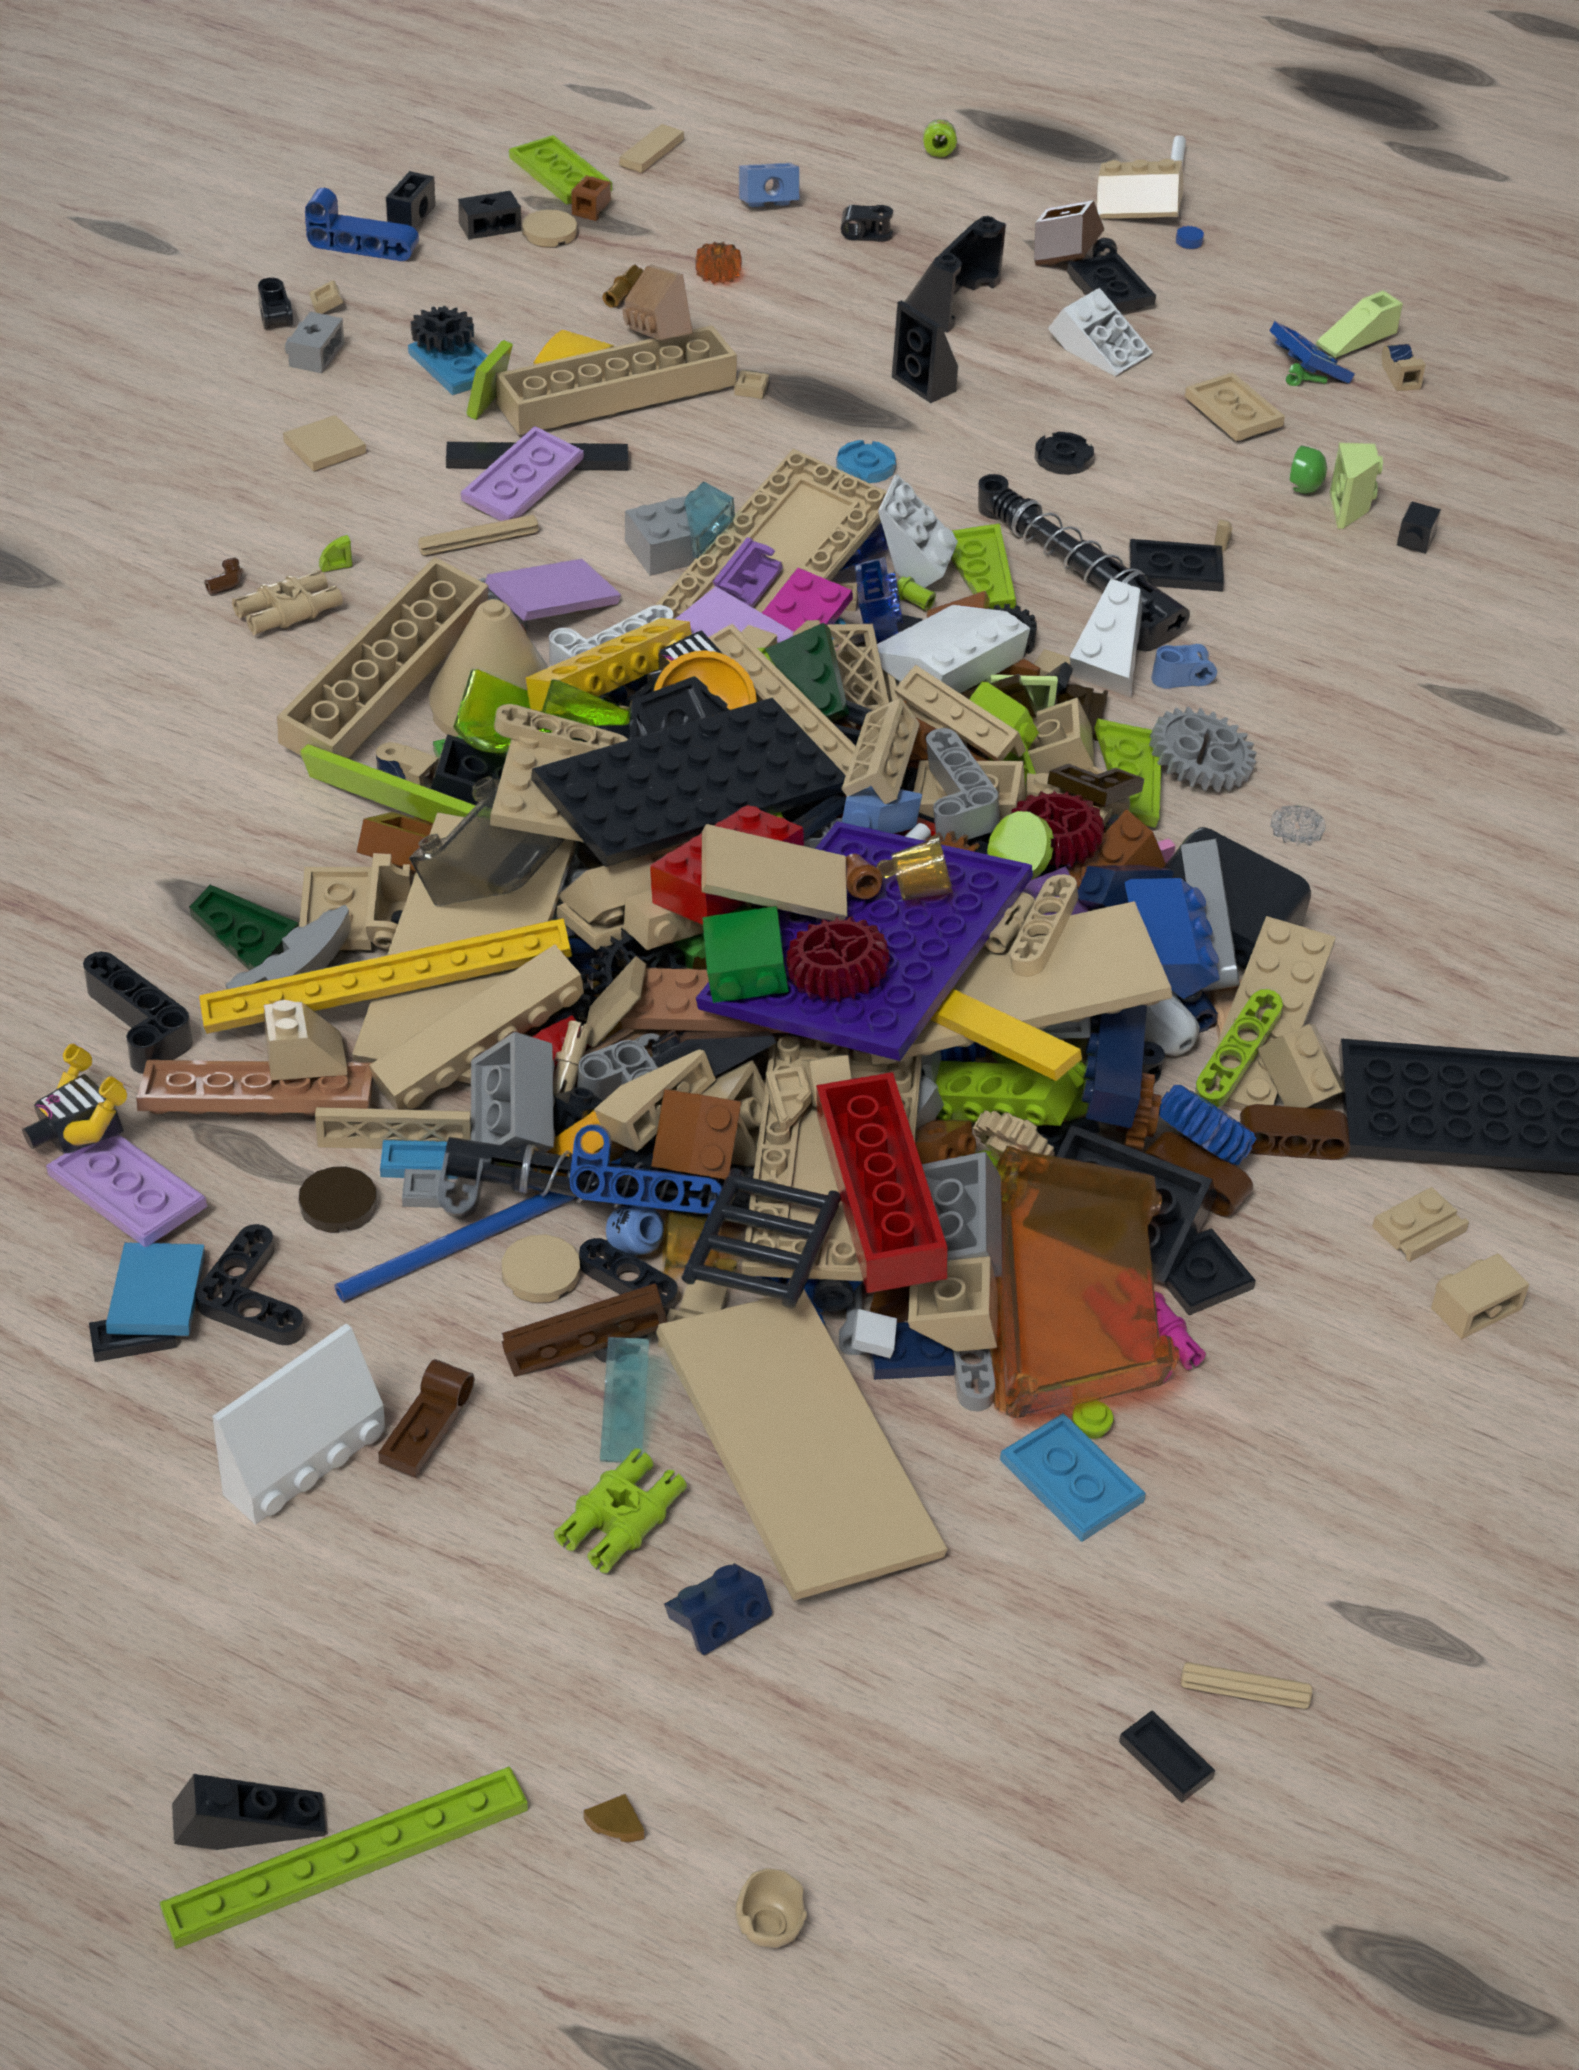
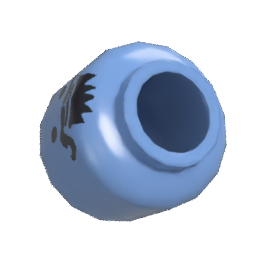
M633 1205L621 1206L613 1211L607 1220L606 1238L613 1247L630 1253L633 1256L651 1253L658 1248L663 1240V1220L654 1208Z

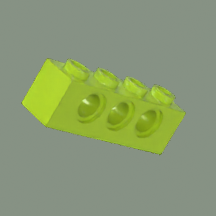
M941 1061L936 1085L938 1086V1092L944 1106L936 1118L944 1121L962 1120L977 1122L979 1116L984 1111H988L991 1114L993 1111H996L1001 1116L1004 1112H1008L1017 1118L1028 1120L1034 1125L1060 1126L1079 1090L1068 1072L1055 1081L1022 1064Z

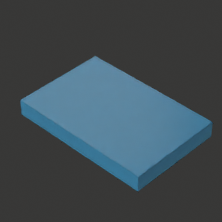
M417 342L408 345V354L452 395L472 389L475 370L488 356L473 342L464 343V348L456 346L452 352L448 348L447 351L438 352L437 348L428 351L427 345L419 347Z
M124 1243L106 1321L107 1334L189 1336L197 1299L196 1290L200 1284L205 1258L204 1244L152 1243L145 1248L140 1243Z
M1064 1413L1001 1451L1000 1461L1081 1542L1144 1503L1146 1493Z

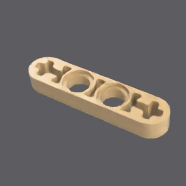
M505 704L496 711L494 729L498 734L517 741L519 736L539 741V747L554 750L555 745L570 748L571 755H579L628 740L618 733L518 705ZM541 728H542V729H548V730H550V731H552V732H551V733H546V732H541V731H539V730H537V729H541ZM572 738L583 739L587 742H577L572 740Z
M1065 874L1055 875L1044 882L1010 949L1011 968L1015 974L1023 977L1033 976L1042 972L1078 901L1077 882L1072 876ZM1049 912H1057L1056 914H1052V915H1043V914L1049 913ZM1035 935H1046V936L1039 937V938H1033V937H1032V936H1035Z

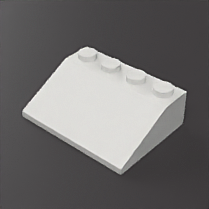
M951 605L877 644L882 669L900 682L916 664L958 693H962L986 680L990 675H995L1022 660L1030 627L1006 611Z
M344 1324L212 1416L223 1496L256 1525L268 1515L276 1514L286 1502L300 1492L312 1488L318 1479L333 1468L341 1467L351 1455L365 1445L374 1443L385 1432L382 1400L354 1332L348 1324Z

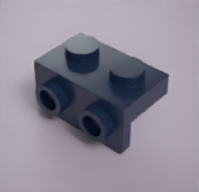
M735 1563L720 1567L714 1572L713 1576L697 1585L682 1589L677 1597L664 1603L668 1618L691 1631L696 1649L703 1655H706L772 1615V1609L762 1578Z

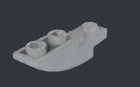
M343 905L335 910H328L319 919L310 924L290 931L286 937L282 938L283 953L272 955L263 964L252 970L237 974L230 982L226 983V989L325 969L336 956L351 930L347 906Z

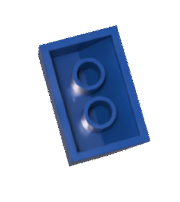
M1181 878L1130 879L1124 882L1128 902L1135 901L1170 983L1171 990L1185 999L1220 979L1217 969L1219 958L1212 946L1210 935H1212L1213 931L1209 921L1206 919L1204 909L1206 899L1200 889L1197 887L1193 888Z

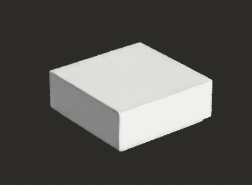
M858 1309L854 1317L851 1349L890 1358L894 1351L897 1318Z

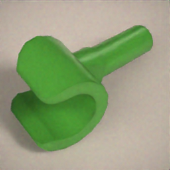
M1299 363L1291 365L1289 372L1292 374H1288L1286 377V383L1290 386H1297L1302 380L1327 383L1326 376L1305 372L1304 367Z

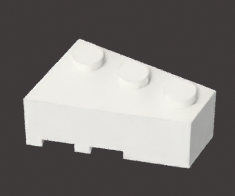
M1110 579L1070 655L1073 677L1128 697L1132 696V682L1142 616V601L1139 588Z

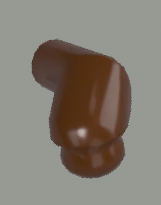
M236 557L223 560L222 567L224 572L221 575L204 580L209 595L231 589L238 584L243 574V567H240L239 560Z

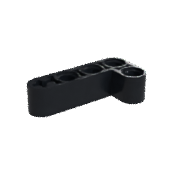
M94 952L84 959L83 966L89 996L131 1027L126 1038L130 1066L135 1072L143 1074L147 1060H175L191 1048L193 1041L189 1012L183 1006L109 952Z

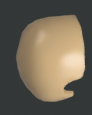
M765 1868L752 1873L740 1889L736 1900L735 1915L741 1933L758 1946L778 1948L794 1941L804 1926L803 1922L807 1916V1911H805L803 1904L804 1889L801 1883L784 1870Z

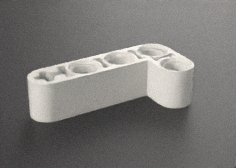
M654 605L588 639H585L570 628L555 629L549 635L550 666L659 618L674 619L673 611L667 606Z

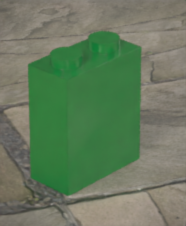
M777 906L702 917L707 975L713 1003L788 992L783 940Z

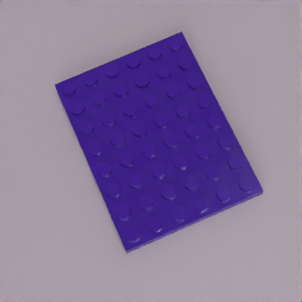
M837 821L815 849L846 857L850 854H859L881 872V888L872 898L862 899L854 897L849 893L846 885L847 917L845 920L852 916L855 922L866 920L869 926L876 925L878 931L884 934L890 955L887 977L880 979L879 987H869L867 995L858 993L855 995L854 1000L850 997H845L839 1003L836 998H830L823 1002L820 996L809 999L807 992L799 993L797 986L793 985L792 980L789 978L786 957L787 951L790 948V941L797 939V932L807 931L808 924L819 925L822 919L777 909L783 940L788 992L713 1003L708 982L696 997L697 1007L699 1010L901 1061L988 940L990 933L1005 916L1006 910L1011 908L1033 877L1032 864Z

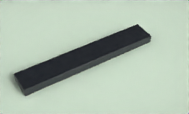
M447 441L446 468L487 469L516 442ZM569 443L584 451V459L572 470H628V444Z

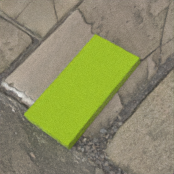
M554 135L509 149V158L566 205L572 204V189L586 175L611 182L612 191L611 180Z

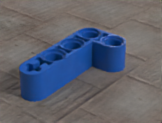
M328 188L317 189L305 207L306 236L309 243L318 249L406 261L419 242V234L412 226L338 214L337 196Z
M589 1124L577 1132L573 1145L570 1188L578 1198L703 1214L711 1212L716 1199H711L708 1206L702 1205V1198L689 1196L690 1204L681 1203L685 1195L684 1181H691L690 1190L701 1191L704 1184L711 1185V1191L719 1195L722 1184L716 1178L609 1165L612 1146L609 1131L601 1125ZM596 1131L602 1135L604 1145L600 1152L590 1153L585 1150L582 1139L586 1132ZM590 1170L597 1174L599 1186L596 1191L585 1192L579 1187L578 1177L582 1171ZM631 1175L637 1179L639 1189L636 1195L626 1197L619 1193L617 1182L621 1176ZM669 1179L676 1183L678 1196L674 1200L664 1201L658 1197L656 1187L660 1181Z

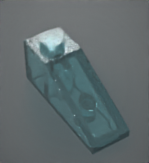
M608 1337L600 1449L601 1462L622 1463L634 1448L641 1449V1454L637 1459L642 1456L650 1363L649 1339Z

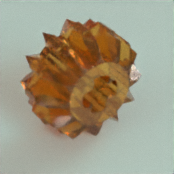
M715 241L712 244L705 243L701 248L697 249V254L695 255L696 273L702 277V281H712V284L716 282L724 284L726 281L734 282L735 278L740 276V271L742 270L741 252L735 248V245H727L724 241L722 243H716Z

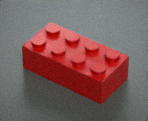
M747 805L742 807L739 811L714 825L804 846L803 827L791 823L785 818L776 817L761 811L754 806ZM702 833L650 865L652 903L703 925L702 917L731 913L746 903L745 901L702 892Z

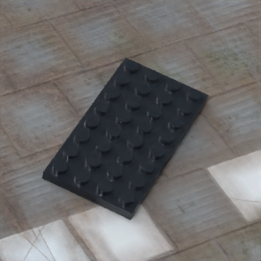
M772 697L532 768L531 780L602 864L608 867L690 841L693 837L702 833L706 824L714 826L747 805L757 807L761 811L773 815L844 792L842 786L846 775Z
M1341 1038L1339 1058L1341 1079L1345 1092L1342 1093L1343 1110L1348 1118L1350 1152L1348 1155L1579 1173V1057Z

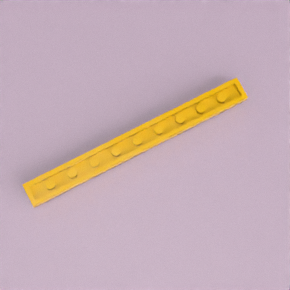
M564 918L199 995L203 1026L206 1034L265 1022L264 1004H273L280 1000L303 1002L313 1011L519 968L553 945H556L565 957H571L572 954Z

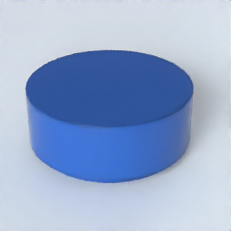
M1194 226L1180 227L1177 230L1176 243L1185 249H1196L1203 244L1204 232Z

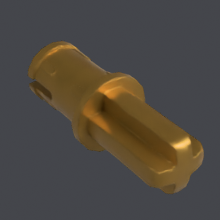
M632 265L623 275H619L614 279L613 285L602 296L604 303L608 307H617L625 296L629 294L643 273L642 267L638 268L637 265Z

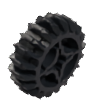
M621 927V940L611 936L610 942L612 945L600 946V949L593 950L600 958H592L589 961V966L598 971L589 974L588 978L590 981H599L600 985L592 989L593 994L598 995L614 981L611 973L613 957L618 960L616 964L621 972L635 956L644 963H648L646 968H655L659 961L663 969H687V966L676 963V960L683 956V952L676 951L672 953L670 948L675 942L649 949L652 953L647 957L637 956L632 950L628 952L624 946H643Z

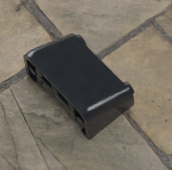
M983 216L974 221L933 260L906 298L905 303L941 325L944 332L948 333L955 326V316L952 315L954 294L961 287L976 290L978 284L989 283V287L994 289L1000 283L1006 223L998 221L991 216Z
M1200 827L1188 835L1181 845L1217 839L1236 963L1246 970L1266 916L1303 927L1311 899L1310 885L1295 872L1212 829ZM1180 845L1163 869L1173 871L1172 878H1181L1186 882Z

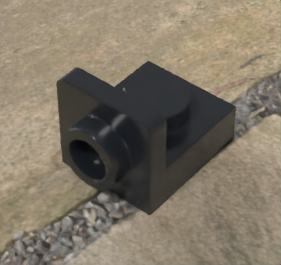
M576 1087L570 1091L554 1095L553 1129L555 1137L593 1112L603 1100L594 1096L593 1092L589 1089Z

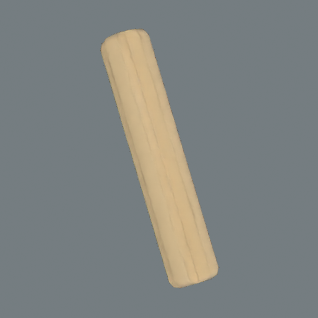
M1192 1662L1184 1663L1182 1668L1181 1686L1188 1689L1302 1709L1309 1707L1312 1698V1685L1306 1682Z

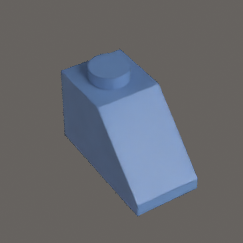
M872 786L867 787L851 796H847L842 822L892 834L912 829L917 825L922 794L900 789L896 800L884 804Z

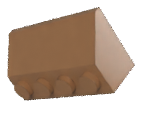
M655 265L646 266L625 298L626 308L622 310L625 324L629 325V329L657 340L693 334L683 274Z

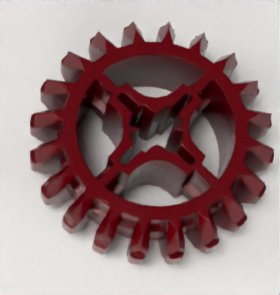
M1055 790L1051 794H1045L1040 791L1037 797L1027 795L1026 801H1018L1017 807L1011 810V814L1017 811L1030 812L1047 822L1053 834V839L1050 838V847L1053 848V852L1048 865H1054L1057 869L1059 865H1067L1072 868L1074 862L1084 864L1086 858H1093L1095 851L1100 849L1104 835L1103 818L1100 815V809L1093 807V801H1083L1082 795L1073 797L1070 796L1069 791L1064 794H1058Z
M837 916L834 921L829 922L822 919L819 925L808 924L807 931L797 932V939L790 941V948L787 951L786 957L789 978L792 980V984L797 986L799 993H807L809 999L820 996L823 1002L830 998H836L838 1003L845 997H850L854 1000L855 995L858 993L867 995L869 987H879L880 979L887 977L890 961L889 949L884 934L878 931L876 925L869 926L866 920L855 922L853 916L847 920H840Z

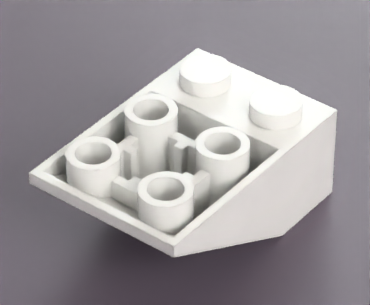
M1100 288L1063 308L1048 328L1066 351L1115 377L1153 353Z
M896 474L878 510L895 571L900 577L904 576L907 578L911 576L914 578L915 583L925 588L944 576L958 540L953 532L940 522L933 510L928 505H925L914 493L911 485L904 482Z

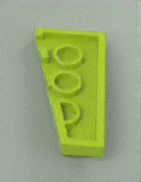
M1000 523L951 530L958 540L951 556V561L971 592L976 594L986 591L990 598L989 608L992 610L994 605L1004 608V604H1010V608L1014 609L1016 598Z
M1097 718L1094 729L1107 771L1118 768L1144 778L1142 792L1130 796L1129 812L1146 826L1156 828L1160 814L1161 765H1158L1160 757L1153 756L1152 751L1154 748L1149 746L1152 730Z

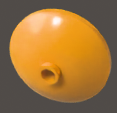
M707 650L689 652L674 659L661 672L654 691L695 676L708 687L710 693L724 700L728 704L727 708L729 710L757 702L754 684L746 670L729 656Z

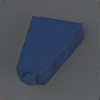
M1147 865L1088 866L1078 889V901L1092 911L1129 903L1124 882L1130 879L1172 878L1174 872L1169 869Z

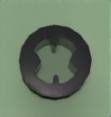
M1110 238L1098 239L1093 245V257L1103 256L1101 252L1105 248L1110 251L1105 255L1118 253L1115 241Z

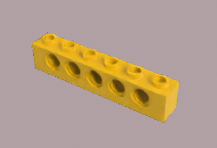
M659 618L526 677L530 709L562 714L659 669L658 653L672 640H681L692 635L690 621Z

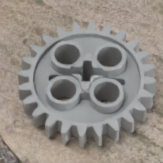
M1186 707L1184 713L1178 708L1174 709L1173 714L1166 711L1163 717L1159 716L1150 734L1151 741L1149 746L1154 748L1152 755L1160 757L1158 765H1168L1166 773L1172 774L1176 772L1179 774L1178 781L1186 778L1190 780V787H1194L1196 783H1199L1204 791H1207L1209 785L1217 792H1220L1222 786L1229 791L1232 790L1234 785L1241 787L1243 781L1247 782L1256 764L1254 759L1257 752L1252 750L1253 742L1245 741L1248 734L1237 732L1238 725L1229 726L1227 724L1228 718L1226 717L1221 720L1216 719L1215 712H1212L1209 716L1205 715L1202 708H1199L1197 713H1194L1190 707ZM1208 734L1209 740L1202 756V762L1199 765L1196 761L1204 742V736Z

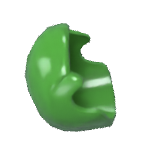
M1301 445L1294 456L1290 482L1299 487H1294V491L1302 494L1315 492L1325 481L1327 462L1325 456L1319 450Z

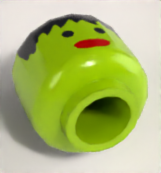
M937 119L928 123L923 132V144L926 151L938 158L946 157L953 152L957 144V135L954 126L949 121Z

